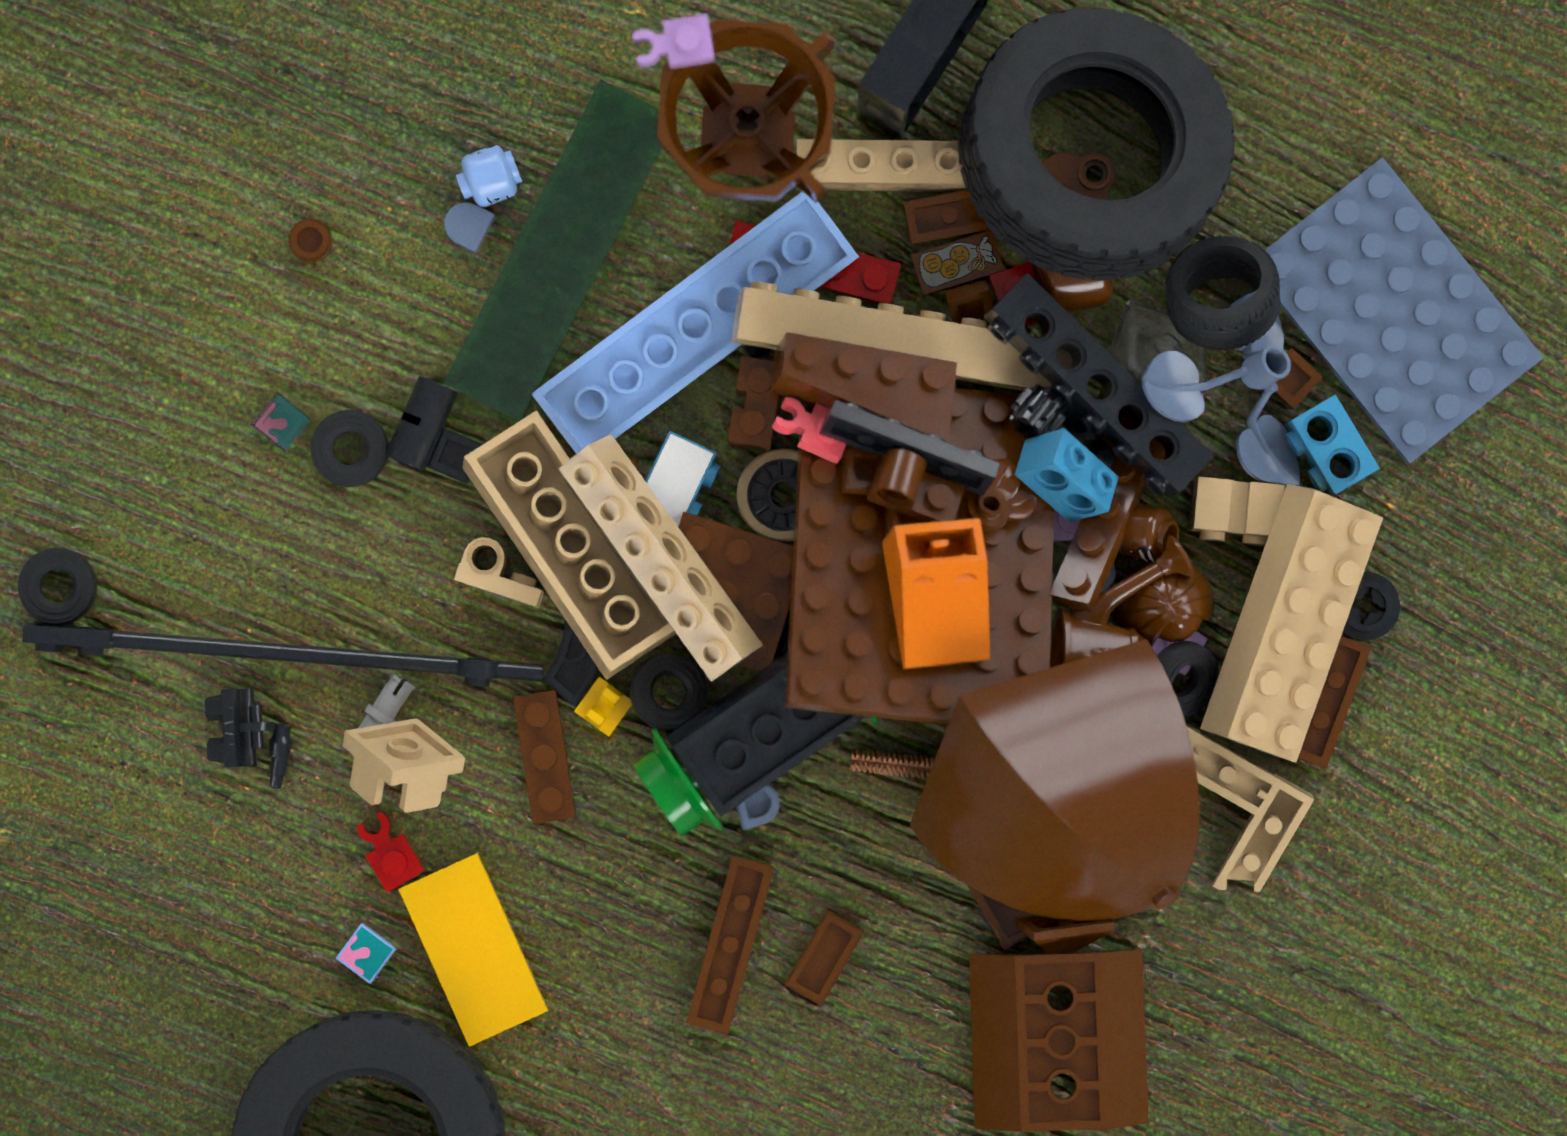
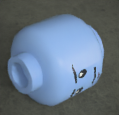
M497 145L489 146L463 157L461 162L463 172L456 175L464 198L473 196L476 204L481 207H487L513 197L517 192V183L522 182L511 151L504 152Z

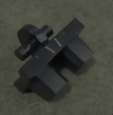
M221 689L220 695L205 699V716L208 721L222 720L223 737L209 738L207 742V759L213 762L224 763V767L257 766L256 748H264L263 731H274L275 722L262 721V705H254V689Z

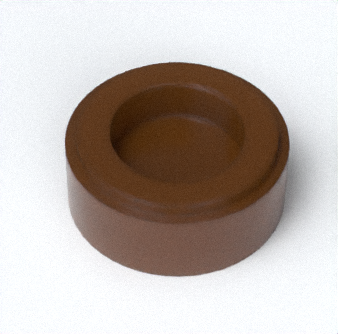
M304 219L296 223L290 231L289 247L293 254L301 261L317 263L324 260L330 254L333 247V237L330 230L322 222L316 219Z

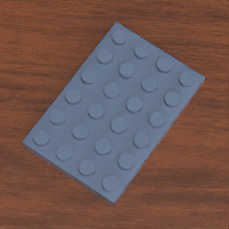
M1383 157L1265 249L1273 259L1279 273L1280 307L1407 465L1544 358Z

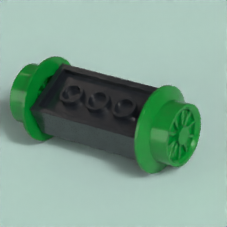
M787 653L667 735L672 748L682 762L679 761L658 730L654 728L651 730L654 750L632 765L658 806L681 836L702 822L721 831L724 827L701 791L704 792L720 817H722L856 725L865 716L785 708ZM869 716L874 724L878 723V717Z

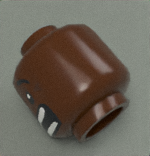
M1138 504L1128 518L1124 539L1119 552L1127 559L1154 563L1164 552L1166 541L1170 534L1179 541V526L1167 509Z

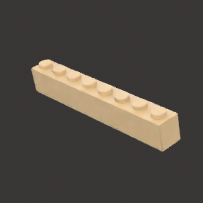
M757 281L751 282V288L744 287L738 292L731 337L732 343L776 350L785 333L789 332L957 362L955 377L957 381L1021 392L1026 387L1032 390L1037 384L1041 387L1047 386L1049 388L1052 385L1040 372L1034 374L1021 363L1019 359L1020 353L1009 342L1004 344L996 339L987 328L988 322L984 320L962 318L961 324L945 321L946 314L939 312L920 311V317L903 314L904 307L879 303L878 309L861 307L862 300L857 298L836 296L835 302L819 299L820 293L816 291L794 289L793 295L776 292L777 285ZM1025 328L1026 332L1029 335V329ZM1057 349L1056 360L1058 364L1065 369H1071L1073 360L1070 353L1064 349Z

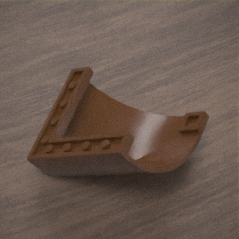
M1147 639L959 695L910 823V827L921 843L952 874L975 890L1007 906L1034 915L1062 920L1100 921L1121 918L1154 907L1164 909L1178 899V893L1188 875L1197 846L1199 830L1198 781L1191 741L1179 702L1161 662Z

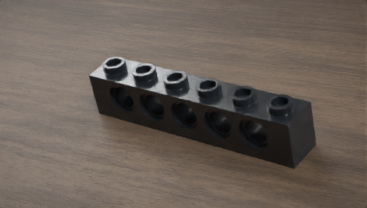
M1028 273L1020 278L983 316L989 323L988 329L991 334L1004 344L1009 342L1020 353L1019 359L1029 371L1034 374L1040 372L1052 384L1050 386L1051 390L1060 395L1064 404L1069 405L1071 403L1083 414L1081 420L1089 430L1097 435L1102 433L1114 445L1112 450L1122 462L1127 465L1134 464L1145 475L1143 481L1154 493L1160 496L1164 494L1167 498L1180 493L1214 457L1180 422L1170 420L1157 412L1148 401L1142 385ZM1026 319H1033L1040 324L1042 329L1041 338H1033L1028 335L1025 330ZM1057 349H1064L1070 353L1073 360L1071 369H1065L1058 364L1056 360ZM1089 379H1094L1102 385L1104 394L1101 400L1095 399L1089 394L1087 390ZM1120 409L1127 410L1132 414L1134 418L1132 430L1125 429L1119 423L1118 413ZM1152 439L1159 441L1164 446L1165 457L1163 460L1154 458L1150 453L1149 444Z

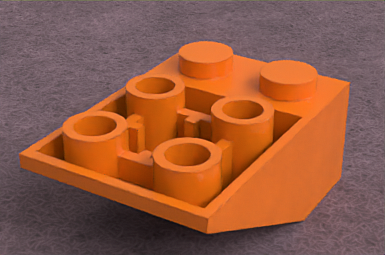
M980 518L894 526L882 541L903 669L989 661L988 567Z

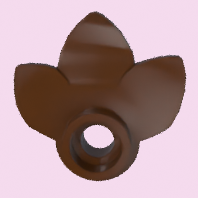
M1060 152L1041 162L1046 170L1068 189L1089 198L1111 200L1109 189L1115 181L1116 171L1114 164L1107 156L1101 153H1088L1080 158L1069 152ZM1089 168L1099 169L1102 174L1101 180L1098 182L1089 181L1086 177V171Z
M1000 458L994 460L1000 463L997 475L983 496L965 489L963 491L962 499L967 503L968 519L980 518L982 532L995 531L1004 526L1007 520H1024L1032 514L1036 506L1037 497L1030 492L1019 489L1021 480L1015 476L1017 466L1009 459Z

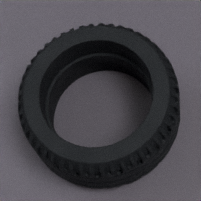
M1235 236L1205 238L1202 241H1197V243H1192L1185 250L1181 251L1168 269L1165 280V292L1170 321L1185 340L1196 344L1198 347L1202 346L1204 349L1210 348V350L1217 349V351L1242 348V346H1248L1249 343L1259 340L1261 336H1264L1271 329V326L1276 321L1281 300L1279 273L1270 255L1254 242H1249L1247 239L1243 240L1240 237L1236 238ZM1224 277L1245 281L1257 290L1246 302L1226 309L1205 307L1189 297L1192 291L1202 283Z

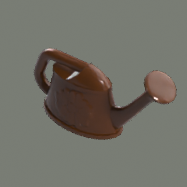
M1171 534L1168 536L1164 552L1154 563L1100 593L1093 612L1076 608L1070 612L1063 608L1057 609L1051 629L1050 668L1145 640L1135 628L1128 627L1125 629L1108 624V619L1115 607L1163 576L1177 573L1188 577L1195 576V569L1176 537Z

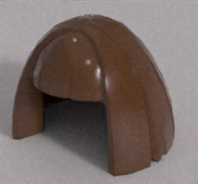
M1142 562L1139 566L1134 567L1131 572H1128L1122 580L1152 563ZM1192 564L1195 569L1194 577H1188L1180 573L1163 576L1124 600L1114 609L1116 622L1119 623L1121 628H1135L1139 634L1148 640L1151 646L1157 638L1168 642L1186 640L1197 631L1202 620L1205 622L1211 620L1214 611V598L1212 597L1214 593L1211 584L1205 574H1202V571Z

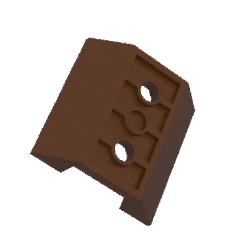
M1142 949L1014 955L1013 953L969 954L975 1129L1018 1132L1094 1130L1149 1123ZM1054 986H1066L1072 993L1071 1004L1063 1010H1055L1048 1004L1047 996ZM1061 1073L1069 1074L1075 1080L1073 1093L1065 1098L1055 1096L1050 1088L1052 1079Z

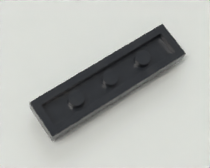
M835 400L824 418L819 433L879 457L885 455L890 449L911 451L926 461L925 472L965 486V490L981 496L985 494L996 478L1000 463L988 459L986 455L979 451L964 450L947 443L940 436L933 434L925 435L907 428L896 419H884L868 413L854 403H842Z

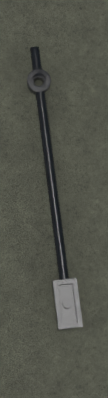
M35 622L24 625L22 641L35 643L36 651L61 652L62 645L78 646V654L103 656L104 649L126 648L453 674L465 677L464 684L471 686H490V679L498 678L542 682L544 668L543 664L506 662L488 658H456L129 632L111 628L52 625Z

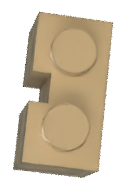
M1197 477L1194 479L1189 531L1200 532L1199 539L1224 542L1227 534L1243 536L1242 544L1265 546L1284 494L1285 485Z

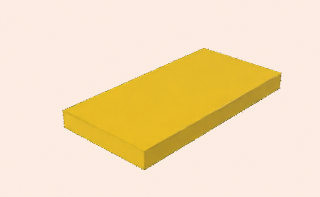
M479 853L398 889L469 1047L549 1010Z

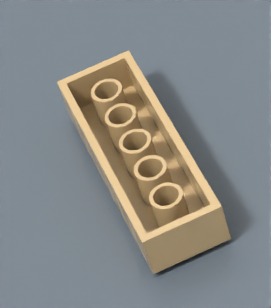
M536 410L464 456L462 468L605 679L608 680L677 633L558 468L570 459Z
M1290 484L1286 485L1200 729L1264 753L1297 762L1383 517L1315 489Z

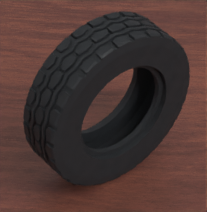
M1085 7L1063 10L1059 14L1054 12L1037 18L1033 24L1027 23L1012 33L1009 38L1010 40L1005 39L992 54L991 60L987 61L962 116L959 130L961 138L958 141L959 163L962 164L960 172L966 191L970 192V200L980 218H984L986 221L985 225L1000 241L1003 240L1008 244L1007 247L1023 259L1027 258L1034 265L1052 273L1055 271L1061 273L1062 276L1084 280V278H1091L1092 281L1114 280L1116 277L1124 279L1140 275L1146 269L1151 271L1168 262L1171 255L1176 256L1191 242L1192 238L1196 236L1223 195V190L1227 186L1232 170L1230 163L1234 160L1235 138L1232 137L1234 126L1231 111L1227 109V99L1219 82L1216 83L1215 75L1203 59H1199L1195 54L1196 52L1182 39L1172 35L1171 31L1155 22L1146 21L1143 17L1124 11L1123 13L1116 12L1115 9L1095 7L1093 9H1086ZM1073 89L1097 90L1120 98L1142 115L1155 135L1161 159L1158 182L1136 196L1120 200L1089 198L1068 189L1046 170L1035 152L1030 134L1031 111L1046 98Z
M367 1010L348 1012L322 1020L289 1038L267 1057L249 1081L247 1089L243 1092L236 1110L237 1115L236 1120L233 1121L231 1136H300L304 1117L319 1093L336 1081L361 1075L388 1078L413 1091L431 1112L436 1122L439 1136H506L504 1129L506 1126L502 1107L497 1099L498 1095L489 1076H486L482 1065L471 1052H468L463 1047L464 1045L447 1031L444 1032L438 1029V1026L421 1018L417 1019L411 1017V1015L393 1011Z

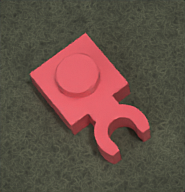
M785 397L780 408L790 412L793 420L786 421L783 418L777 417L772 428L784 435L793 433L801 435L797 447L837 464L847 444L819 434L829 409L816 403L812 412L808 413L798 400Z

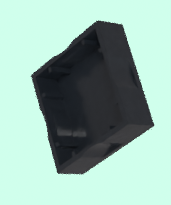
M912 0L859 83L857 115L894 139L901 140L990 0Z

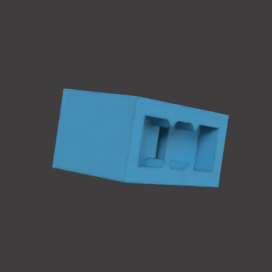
M1336 394L1285 424L1289 430L1285 434L1289 446L1297 456L1304 455L1312 468L1307 471L1308 477L1315 489L1320 492L1325 491L1327 495L1334 496L1380 469ZM1311 419H1319L1326 424L1328 435L1324 441H1315L1309 436L1307 425ZM1333 456H1342L1348 461L1350 472L1346 478H1337L1331 473L1329 463Z
M1065 428L1026 439L1015 472V476L1068 522L1109 512L1119 477Z

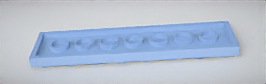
M801 192L534 391L532 396L576 454L587 445L609 434H612L616 439L742 345L731 342L739 290L744 287L751 288V282L757 281L777 285L776 292L793 295L794 289L814 291L859 258V256L820 203L813 202Z

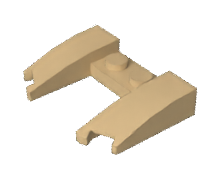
M1186 723L1195 760L1198 783L1251 813L1212 886L1218 890H1226L1227 879L1254 881V892H1260L1312 805L1314 797L1306 790L1276 773H1270Z

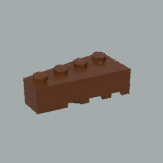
M786 332L775 351L771 391L784 397L794 398L810 408H814L817 403L830 409L835 400L842 403H854L868 413L884 419H896L907 428L925 435L933 434L940 436L949 443L957 362Z

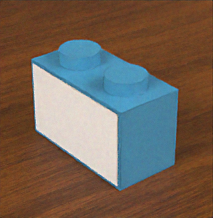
M669 431L646 479V483L676 525L679 526L683 512L698 516L702 504L696 502L702 486L711 488L721 466L714 463L717 457L716 452Z

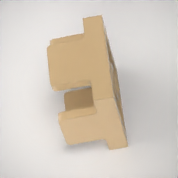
M417 718L346 730L344 734L343 747L354 757L350 787L370 805L381 803L385 781L390 786L403 784L399 808L405 813L437 807L440 804L442 792L446 790L448 775L463 773L465 756Z

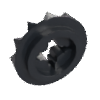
M1373 572L1363 573L1354 600H1362L1364 594L1367 593V589L1370 588L1368 594L1370 596V603L1383 610L1382 612L1367 613L1362 624H1360V611L1357 608H1353L1352 605L1343 633L1356 640H1374L1384 636L1394 627L1400 614V599L1395 587L1385 577Z

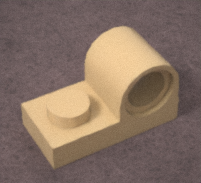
M481 537L474 539L468 544L461 563H459L454 580L531 606L540 607L544 591L535 588L536 579L515 572L512 573L511 580L503 578L508 557L506 550L500 543L491 538ZM484 547H492L497 554L496 564L489 570H479L474 561L477 551Z

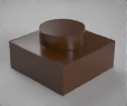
M986 280L944 291L951 322L961 324L962 318L986 321L983 316L993 307Z
M1291 348L1287 352L1291 362L1290 372L1286 377L1275 382L1278 385V390L1274 394L1292 410L1323 377Z

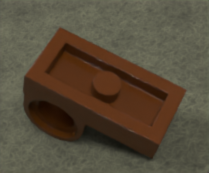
M890 449L879 460L866 500L926 523L954 521L965 486L925 472L926 461L911 451Z

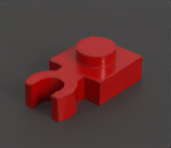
M381 811L376 814L381 822L379 833L371 834L364 823L357 825V831L364 841L374 845L375 850L365 856L386 893L426 870L404 833L394 839L390 835V818Z

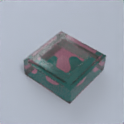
M277 391L250 425L286 453L313 419Z

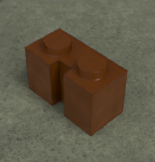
M742 356L736 393L740 396H746L744 409L733 407L727 440L729 446L765 452L771 450L774 434L772 425L777 417L780 399L779 394L771 391L774 361Z

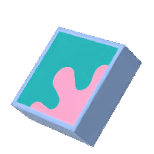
M361 923L336 959L371 984L397 950V947L366 924Z

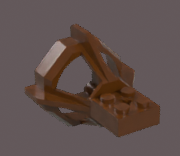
M716 19L709 25L714 54L736 47H758L778 53L789 61L772 86L742 83L729 84L716 61L670 69L669 61L666 62L661 70L657 131L658 144L705 197L777 202L796 186L813 202L817 203L824 197L825 189L811 171L831 154L835 77L822 62L834 49V38L826 30L807 46L788 24ZM689 77L706 106L703 108L701 147L684 151L677 132L676 108L680 92ZM811 85L817 102L818 126L813 145L805 159L793 153L795 113L792 110ZM722 171L727 175L759 176L767 185L754 188L733 187L717 182L708 176Z

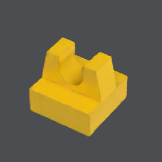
M599 677L574 712L610 737L632 707V703L629 697Z

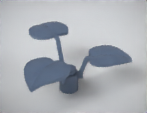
M1256 291L1240 297L1229 305L1228 308L1246 302ZM1277 316L1271 329L1264 336H1261L1259 340L1249 343L1248 346L1235 348V350L1243 351L1242 355L1245 360L1241 368L1209 381L1199 383V372L1195 363L1181 352L1165 351L1150 361L1142 377L1144 393L1157 412L1173 421L1187 422L1197 418L1205 410V402L1201 391L1211 389L1239 377L1249 388L1264 389L1247 418V425L1250 429L1242 431L1237 437L1236 448L1239 461L1243 469L1252 478L1260 482L1285 486L1287 484L1295 486L1300 484L1297 457L1285 437V434L1288 433L1278 419L1271 415H1263L1257 419L1271 394L1278 390V385L1275 382L1286 377L1291 369L1290 358L1283 350L1284 333L1279 316Z

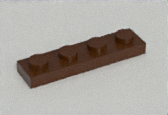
M1116 455L1110 469L1119 477L1109 512L1081 519L1049 593L1054 604L1093 612L1123 542L1128 518L1132 510L1139 504L1146 484L1143 481L1145 475L1134 464L1127 465Z
M736 855L732 856L686 1023L728 1034L774 866Z

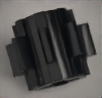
M1039 384L1035 385L1032 390L1026 387L1010 407L1013 414L1009 420L1013 423L1015 431L1023 435L1025 439L1056 431L1066 420V417L1062 415L1066 410V405L1063 404L1060 395L1054 393L1051 388L1047 386L1041 387Z

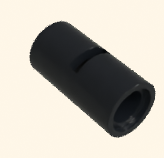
M419 376L385 455L425 472L458 392Z

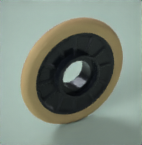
M780 448L766 451L754 458L740 476L736 494L738 509L748 527L760 536L779 542L794 541L796 499L791 506L781 508L773 503L771 492L780 483H787L796 491L798 450Z

